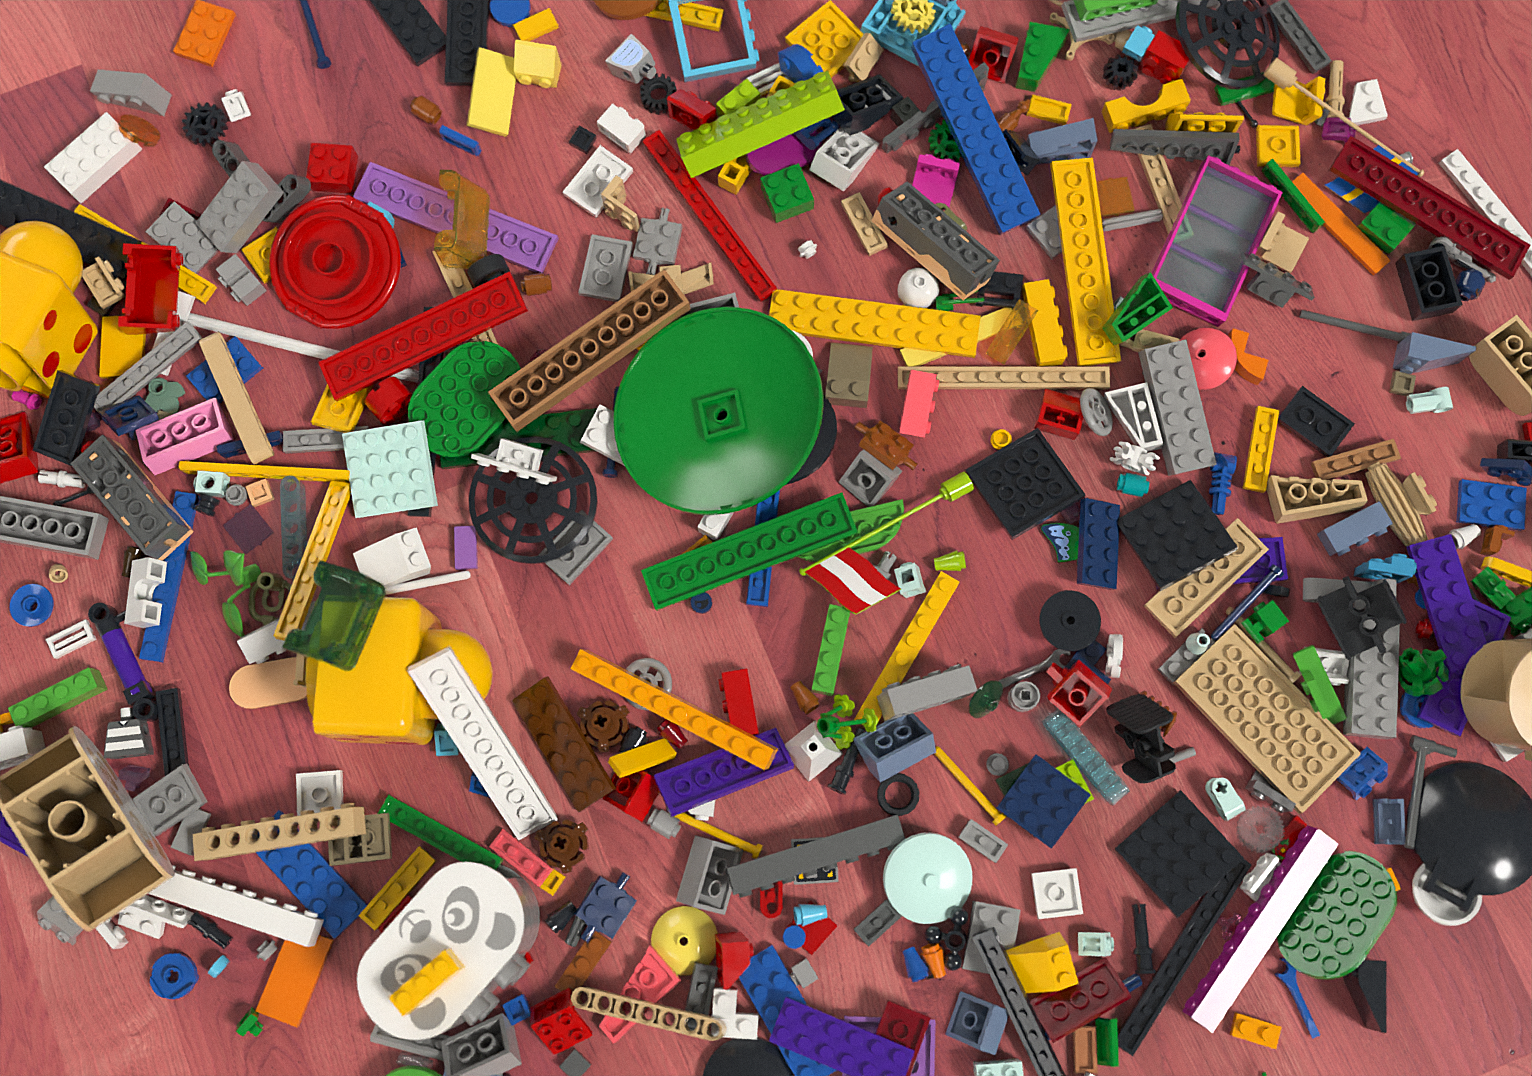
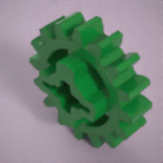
M945 119L942 120V125L936 123L935 129L930 131L928 143H930L929 150H935L933 155L935 157L939 155L941 156L940 159H954L958 163L962 155ZM938 136L940 137V138H939V140L941 141L940 144H938V142H937V137H938Z

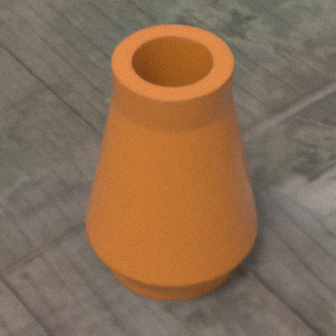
M939 943L923 946L921 948V956L930 969L933 978L945 976L946 971L942 947L939 946Z

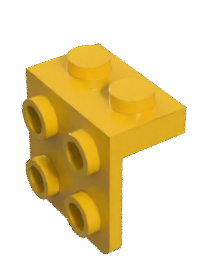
M1318 76L1307 84L1297 82L1323 101L1325 78ZM1275 84L1272 106L1274 116L1303 125H1308L1322 117L1323 106L1293 85L1290 88L1282 89Z

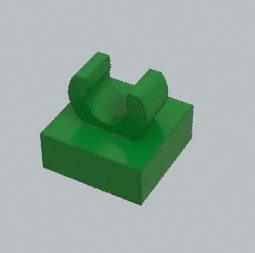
M251 1007L236 1026V1032L242 1037L248 1031L257 1037L263 1030V1024L258 1021L259 1013L256 1012L255 1008Z

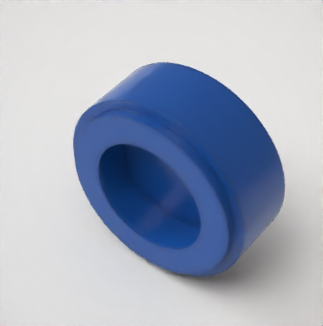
M796 925L789 926L783 934L784 943L792 949L801 947L806 939L804 930Z

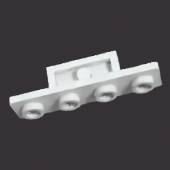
M501 439L496 458L480 453L471 455V458L477 460L479 465L489 467L492 464L497 466V470L507 473L510 470L517 472L516 476L527 479L531 476L536 478V482L548 485L549 482L557 480L556 476L538 471L543 450L508 439Z
M145 895L120 912L118 924L159 939L164 933L165 923L184 928L188 921L192 920L190 918L194 913Z

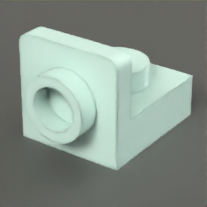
M1078 932L1079 956H1109L1111 951L1114 950V939L1111 937L1110 932Z

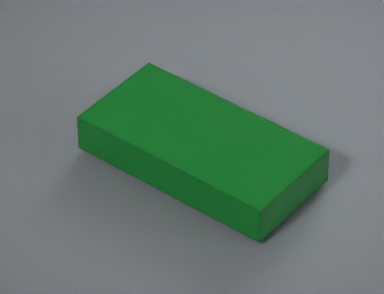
M1098 1017L1095 1019L1097 1065L1117 1067L1119 1066L1117 1019Z

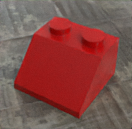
M980 26L969 58L972 70L985 63L989 67L987 78L1005 83L1019 38Z
M680 89L667 98L669 117L693 131L705 123L714 122L717 118L715 106L709 101L700 100L691 91L686 92Z
M643 770L621 778L615 772L611 781L616 789L602 799L642 822L660 793L654 777Z
M742 932L715 934L716 966L718 967L717 980L724 990L729 989L750 965V957H753V945L749 943L748 938Z

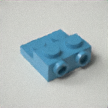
M1393 554V556L1385 558V560L1373 558L1354 568V577L1371 580L1393 579L1400 583L1413 577L1417 564L1414 562V559H1409L1404 554Z

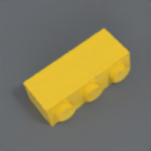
M451 948L445 949L388 998L402 1016L409 1015L465 968V965Z

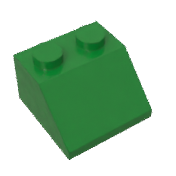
M1379 202L1359 224L1358 228L1376 246L1389 255L1408 235L1416 223Z

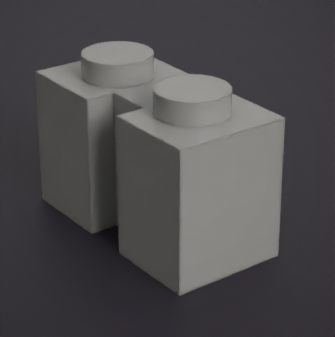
M236 254L216 268V271L221 275L218 279L226 288L230 286L233 289L231 295L238 303L243 301L248 306L267 291Z

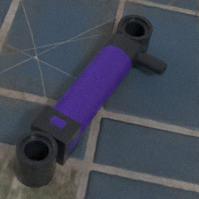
M95 603L90 607L88 617L95 624L125 689L123 694L128 704L133 706V715L139 720L147 722L156 721L158 719L157 702L151 700L156 697L151 683L146 681L120 625L125 620L126 610L118 614L117 610L112 606L104 603ZM106 610V616L101 620L100 615ZM149 705L150 712L148 715H145L144 709Z

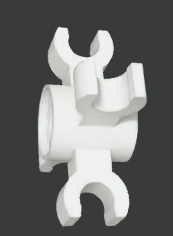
M1120 441L1119 445L1122 448L1114 447L1113 449L1116 451V458L1110 457L1109 459L1117 465L1121 464L1125 469L1149 475L1150 473L1147 469L1150 471L1156 469L1153 466L1154 462L1152 460H1159L1160 457L1153 452L1147 453V450L1139 446Z

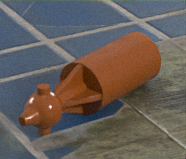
M1030 99L1020 101L1017 104L1016 110L1004 113L997 120L1002 132L1005 129L1013 131L1018 126L1021 113L1024 114L1029 110Z

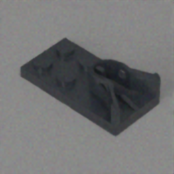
M57 370L33 451L72 466L71 463L81 454L82 442L100 385L63 370Z

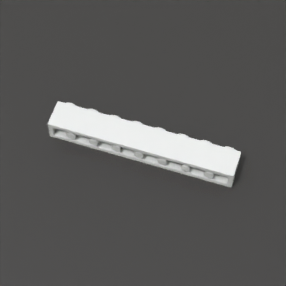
M174 865L172 867L175 876L148 893L306 947L315 946L324 922L323 919L317 918L318 913L305 910L302 913L296 911L297 906L287 903L281 906L276 904V899L266 896L260 899L256 897L257 893L249 890L239 892L235 890L236 886L223 883L221 886L215 884L216 879L206 876L200 879L195 877V872L189 870L176 871V866Z

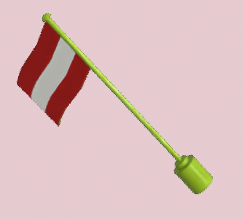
M963 471L940 484L939 495L804 569L801 567L799 573L803 576L808 575L822 585L848 611L856 615L902 590V588L887 580L867 559L852 550L851 547L940 498L953 502L973 491L974 487L971 479Z

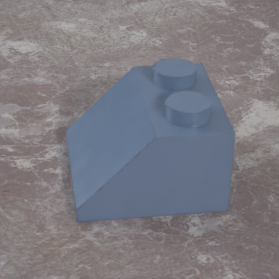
M960 991L945 1035L978 1050L995 1055L1009 1014L1007 1009Z

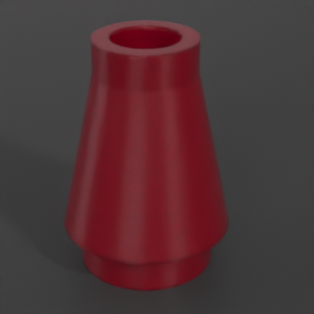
M667 719L656 728L660 736L671 742L678 749L688 741L679 726Z

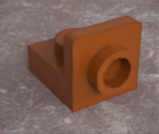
M1495 525L1486 529L1480 554L1488 557L1498 553L1503 543L1501 539L1507 540L1512 538L1515 532L1508 530V527L1503 525Z

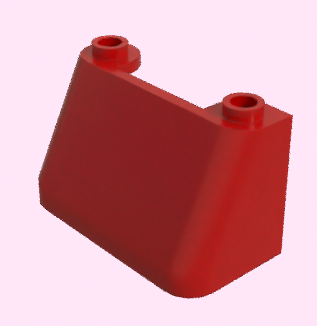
M123 243V255H128L127 263H125L127 283L125 308H122V313L125 316L118 317V327L127 335L174 332L176 327L179 328L180 316L177 315L180 266H183L184 262L183 253H180L176 246Z

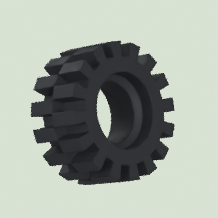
M658 73L655 74V78H648V81L644 79L643 85L640 86L642 105L644 104L646 110L649 108V112L652 114L653 111H656V115H660V111H663V114H665L666 109H668V96L677 91L674 81H671L669 76L665 78V74H661V77H658ZM661 88L666 91V96L661 100H655L651 97V92Z

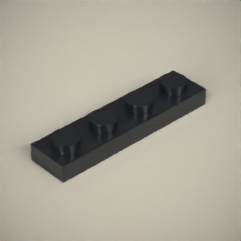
M180 688L156 691L165 776L183 764H188L189 766Z

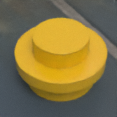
M999 429L992 433L990 442L993 448L1000 450L1012 442V437L1008 431Z

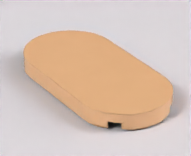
M296 657L244 666L234 673L229 684V692L233 701L247 709L291 703L307 698L306 687L293 685L296 674Z

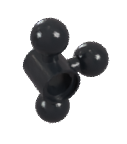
M963 908L952 910L950 919L954 927L948 933H942L941 929L937 926H930L925 931V939L928 943L937 944L940 941H945L950 953L945 956L944 965L950 971H956L961 967L962 960L958 955V951L964 948L967 940V935L962 929V925L968 921V913ZM958 934L962 938V942L960 944H953L950 936Z

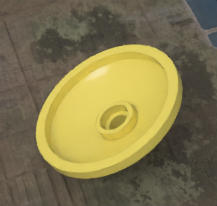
M680 906L667 911L656 922L652 931L651 946L655 948L677 975H692L695 962L709 965L715 957V934L718 932L714 922L705 912L690 906ZM681 937L688 939L687 945L683 946L680 944Z

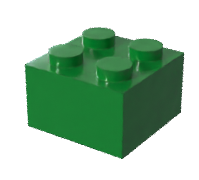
M799 163L760 178L761 190L775 223L814 209V197Z

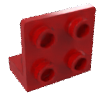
M570 987L530 1007V1026L554 1055L592 1036V1030L577 1013L572 1004L571 995L573 991Z

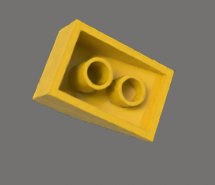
M1060 932L1005 950L1026 993L1058 991L1078 984L1068 944Z

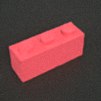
M910 370L898 433L925 438V434L930 433L931 421H928L929 413L934 412L935 401L932 400L933 392L938 391L939 380L936 379L937 374Z

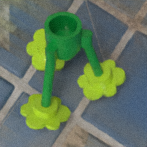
M837 694L834 696V709L827 713H821V718L817 722V729L823 738L831 737L836 741L835 745L838 749H848L851 745L850 743L855 738L854 733L851 732L850 725L863 724L867 732H875L878 718L875 715L874 709L865 708L862 719L840 722L838 718L831 715L837 713L842 718L846 715L851 716L855 704L852 700H849L848 695Z

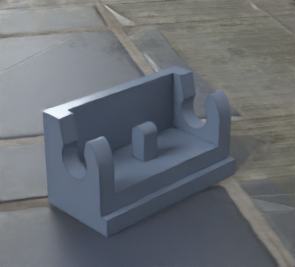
M1373 799L1374 844L1405 845L1404 799Z

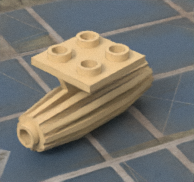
M1377 462L1367 467L1369 471L1365 474L1376 503L1381 502L1393 523L1390 525V528L1405 547L1428 540L1420 515L1428 516L1435 512L1437 503L1431 494L1427 495L1424 489L1426 484L1421 475L1417 476L1414 472L1401 483L1386 464L1381 465L1380 462Z

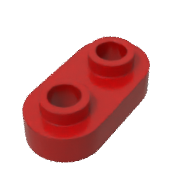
M781 880L776 882L774 888L764 891L760 889V910L762 914L767 918H776L780 915L783 908V884ZM773 902L776 905L774 911L767 909L768 903Z

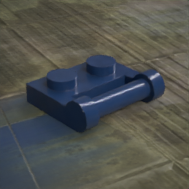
M826 118L793 134L807 148L814 150L819 146L820 142L828 136L834 135L840 127L837 122ZM821 126L824 128L816 136H810L811 133Z

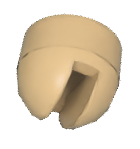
M54 564L50 567L49 578L52 582L61 583L67 579L68 573L64 565Z

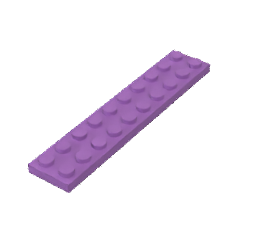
M372 162L369 163L353 196L365 204H368L369 201L390 212L392 216L490 255H502L504 260L536 273H543L559 239L555 234Z

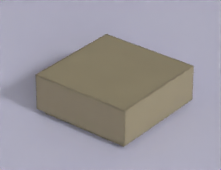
M1394 371L1389 393L1405 397L1412 395L1416 376Z

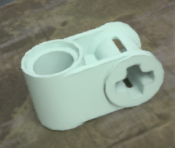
M1212 778L1207 781L1205 790L1224 821L1227 822L1246 810L1243 801L1237 795L1228 779ZM1217 784L1221 785V787L1219 788L1220 792L1216 791V788L1218 787Z

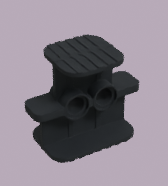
M1349 576L1343 578L1345 587L1327 595L1318 596V605L1348 660L1352 656L1376 646L1380 654L1386 652V648L1378 633L1401 623H1407L1403 610L1386 579L1357 593ZM1356 600H1363L1366 606L1361 610H1357L1352 604ZM1366 620H1373L1376 626L1373 629H1366L1363 627V623Z
M1142 694L1129 696L1106 707L1107 714L1120 722V724L1114 727L1115 733L1124 739L1129 749H1134L1135 759L1122 765V771L1139 784H1146L1161 779L1176 770L1175 763L1169 760L1175 756L1174 748L1165 743L1160 732L1161 726L1173 720V714Z

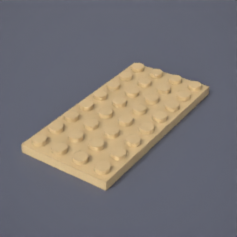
M1235 624L1173 682L1278 793L1296 803L1294 809L1298 814H1302L1361 754L1327 718L1323 719L1319 712H1314L1309 700Z

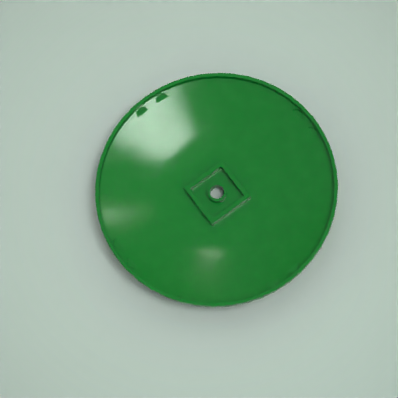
M739 307L710 308L683 316L661 329L646 342L633 358L622 378L614 408V433L618 452L623 464L636 483L657 501L673 509L697 515H720L752 507L784 487L800 470L811 453L819 434L823 415L821 378L815 361L805 344L786 325L771 316ZM727 411V417L724 420L717 419L720 412Z

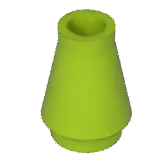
M956 550L934 558L936 571H961V569L966 568L964 551L958 552Z

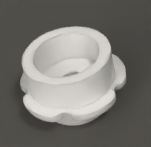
M812 240L805 242L798 248L799 256H805L806 259L810 258L817 252L815 250L817 244H814Z

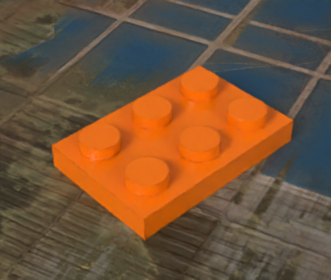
M196 0L173 50L175 55L213 67L235 19V12L211 3Z

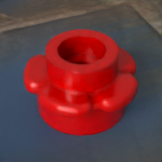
M1427 618L1423 621H1418L1415 628V633L1418 634L1419 639L1422 637L1429 639L1433 631L1431 622Z

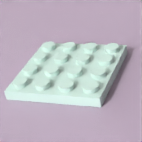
M424 421L342 434L347 469L350 471L349 481L355 518L438 506Z

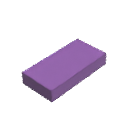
M454 527L455 569H478L477 531L475 527Z

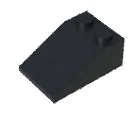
M879 74L838 89L837 92L844 111L831 117L852 136L870 128L887 114L894 105L902 101L903 96Z
M1365 958L1355 970L1343 976V981L1365 1028L1387 1033V961Z

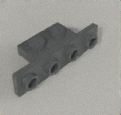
M1243 251L1241 254L1243 263L1257 271L1256 275L1247 285L1249 291L1281 308L1284 307L1295 292L1311 301L1315 298L1312 291L1313 288L1307 282H1299L1292 274L1279 271L1272 263H1264L1253 253L1248 254Z

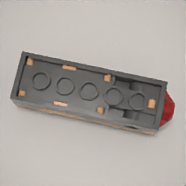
M908 181L895 190L886 187L879 193L877 197L878 207L872 222L963 301L990 280L1000 259Z
M102 434L97 440L88 441L82 446L81 454L71 465L144 554L163 561L194 532L120 443Z

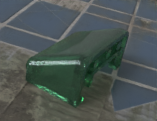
M319 560L314 571L313 580L317 586L322 588L304 631L301 629L291 630L286 636L282 648L332 667L350 671L359 660L385 597V587L382 583L361 572Z

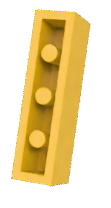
M1049 279L1024 283L1022 297L1037 367L1062 365L1068 353L1066 345L1062 344L1063 328L1061 325H1058L1059 309L1057 305L1054 306V287L1050 286Z

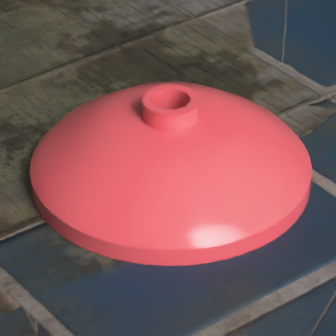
M1199 328L1190 331L1179 340H1187L1198 390L1218 387L1232 375L1237 362V353L1232 340L1225 333L1213 328ZM1200 352L1206 353L1204 357H1198Z

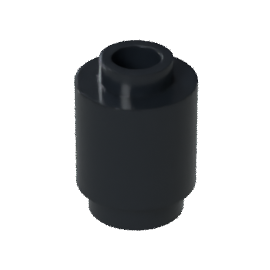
M638 726L635 729L630 727L619 744L621 747L618 751L623 753L646 745L649 740L646 737L647 732Z

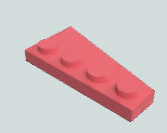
M649 946L645 956L635 968L633 975L624 985L621 995L658 1003L681 979L655 948ZM626 1001L623 1005V1011L627 1015L631 1011V1005ZM650 1007L645 1009L644 1015L651 1010ZM606 1015L599 1027L611 1042L615 1044L636 1022Z

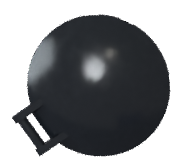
M1471 762L1453 763L1440 767L1423 779L1414 843L1415 854L1418 853L1426 865L1424 867L1429 871L1422 890L1438 895L1458 906V910L1466 913L1470 909L1475 896H1495L1509 892L1522 885L1531 877L1532 799L1515 780L1493 767ZM1409 801V805H1408V809H1407V822H1408L1410 801ZM1436 881H1439L1445 884L1446 886L1454 889L1455 891L1463 894V897L1460 898L1455 894L1447 891L1446 889L1436 885Z

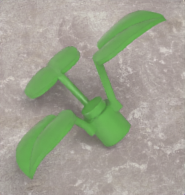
M226 550L223 553V560L227 571L211 573L207 571V564L199 553L191 551L192 570L200 584H207L208 577L230 575L236 586L243 585V587L227 599V602L222 603V612L227 626L236 635L244 636L241 615L236 605L233 604V600L245 589L250 588V583L257 581L258 576L261 574L257 564L243 567L244 553Z

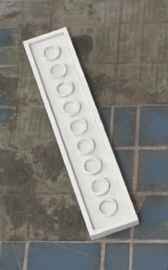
M449 646L408 667L409 674L517 839L520 840L557 821V814L451 647Z

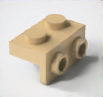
M864 33L843 65L851 74L848 78L851 82L865 80L883 52V48L870 33Z
M98 256L95 258L97 261L95 264L83 270L82 277L99 305L105 309L126 297L122 291L125 287L119 278L115 279L112 275L114 269L108 260L103 261Z

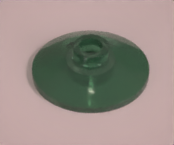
M991 680L983 684L970 700L969 714L973 718H982L991 711H994L1001 700L1003 685L997 680Z

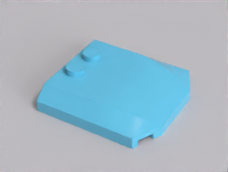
M878 0L861 25V32L863 34L870 33L881 47L919 66L911 49L912 42L950 23L955 32L965 16V10H961L956 4L957 0H950L946 6L936 0H928V3H934L932 8L936 10L933 16L934 20L927 30L923 28L922 32L919 33L915 29L914 33L911 34L910 29L903 31L904 26H896L898 20H892L894 14L891 13L894 0Z

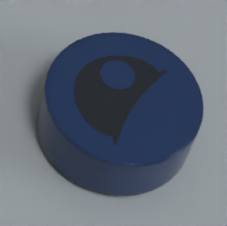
M705 592L691 598V607L696 613L705 614L711 610L713 603L708 593Z

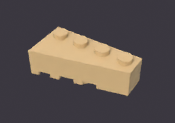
M1271 475L1267 481L1266 490L1276 524L1360 510L1368 501L1362 481L1333 479L1331 481L1321 480V478H1280L1279 476Z

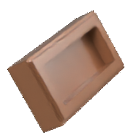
M1084 1025L1072 1032L1073 1073L1085 1074L1087 1071L1091 1074H1098L1096 1026Z

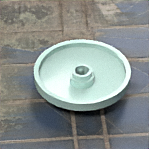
M937 833L915 834L900 842L890 853L883 872L884 891L891 905L903 917L922 924L938 923L950 918L952 910L961 908L966 902L972 886L971 864L963 849L948 837Z

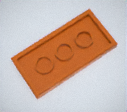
M319 934L315 946L312 947L284 940L256 1012L296 1028L299 1027L334 940Z

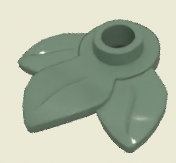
M156 378L149 383V395L145 401L157 413L162 409L164 412L176 414L180 407L178 398L185 394V390L177 382H168L163 378ZM163 386V389L157 392L158 387Z

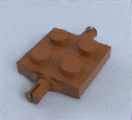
M860 421L856 424L854 429L864 435L858 446L891 470H894L897 465L902 463L912 471L916 468L918 463L908 457L914 444L909 442L907 438L898 434L882 421H879L870 429Z

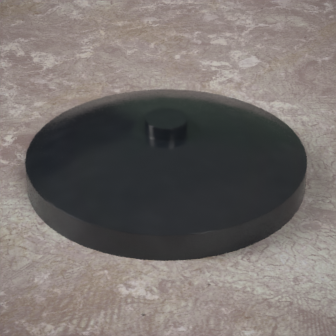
M759 1037L757 1039L733 1038L723 1043L713 1052L707 1061L703 1076H792V1071L781 1051L771 1042Z

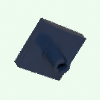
M139 395L99 411L101 419L117 436L128 433L131 440H138L136 429L159 420L157 412Z

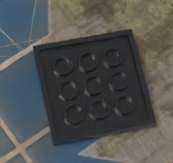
M1038 428L965 469V473L969 476L973 485L1011 540L1085 498L1086 495Z
M1191 480L1117 520L1119 530L1160 591L1238 550L1234 540Z
M1181 790L1114 849L1176 918L1180 917L1244 859L1236 848Z

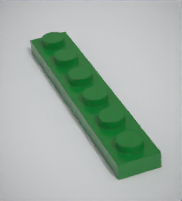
M388 795L378 814L389 813L390 822L461 862L478 863L497 871L504 860L391 795Z

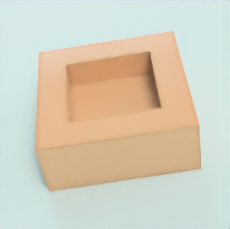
M266 478L245 486L254 507L275 500Z

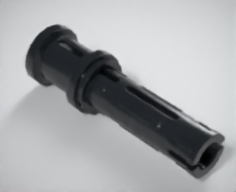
M856 728L854 735L857 737L865 732L861 728ZM854 741L850 743L851 745L847 749L841 765L836 766L835 776L831 784L827 786L829 789L842 795H846L845 789L850 778L854 776V771L852 770L860 754Z
M1132 904L1136 948H1134L1133 954L1136 956L1137 964L1135 974L1156 973L1152 966L1154 950L1149 947L1146 904H1140V914L1138 913V904Z

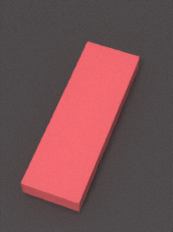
M502 829L489 845L492 850L538 887L544 883L553 871L551 866L505 829Z

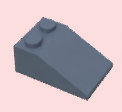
M1412 332L1397 345L1393 369L1412 374L1458 364L1475 352L1476 346Z

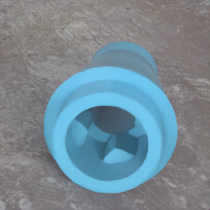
M798 904V906L793 907L795 924L803 927L827 918L826 905Z

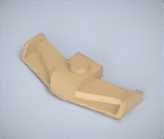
M711 262L681 273L680 265L660 267V272L665 269L684 295L714 284ZM629 271L631 292L655 275Z

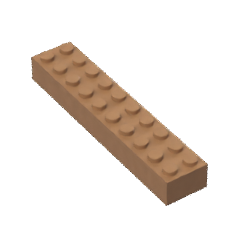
M664 269L488 393L517 432L649 340L661 329L691 310L690 303Z

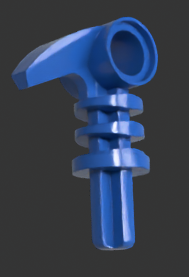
M1214 452L1217 465L1210 466V471L1216 473H1212V478L1215 480L1211 481V485L1214 487L1209 489V494L1213 496L1212 511L1215 515H1223L1226 497L1231 496V490L1227 489L1231 487V482L1228 481L1232 480V475L1236 469L1237 457Z

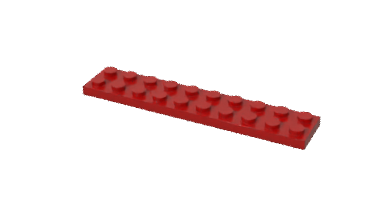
M509 271L318 363L334 400L340 401L527 312L528 309Z

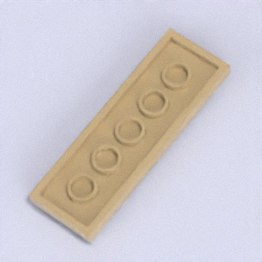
M1238 518L1226 528L1238 546L1237 551L1159 591L1144 605L1174 638L1269 550Z

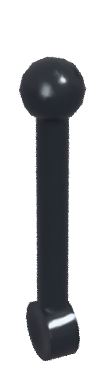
M1241 101L1236 102L1250 121V126L1252 128L1257 127L1258 122L1253 120Z
M88 487L87 490L61 501L55 500L53 505L61 507L62 504L89 493L92 495L95 493Z

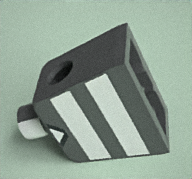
M121 708V721L108 723L104 758L114 760L154 755L147 721L135 719L132 708Z

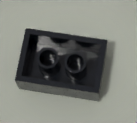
M1445 246L1404 254L1395 263L1412 321L1451 314L1463 305Z

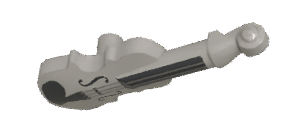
M1438 237L1431 241L1428 249L1445 246L1450 262L1458 267L1480 271L1483 277L1490 283L1496 280L1494 273L1488 272L1486 268L1483 269L1472 263L1473 258L1464 253V251L1455 247L1456 244L1452 243L1448 238Z

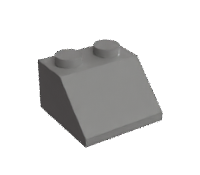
M863 449L842 476L839 483L867 507H872L894 484L902 470L899 467L891 470Z

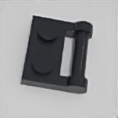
M993 272L990 280L979 289L977 298H984V301L977 302L976 306L1006 307L1018 311L1024 275ZM985 293L1014 296V298L1011 300L985 297Z

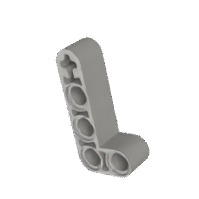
M1304 578L1302 601L1318 603V596L1327 595L1345 587L1343 580ZM1378 579L1373 582L1352 580L1351 582L1356 592L1359 593L1383 582L1384 579ZM1386 579L1396 597L1397 581ZM1356 600V601H1354L1353 603H1355V602H1364V601H1363V600Z

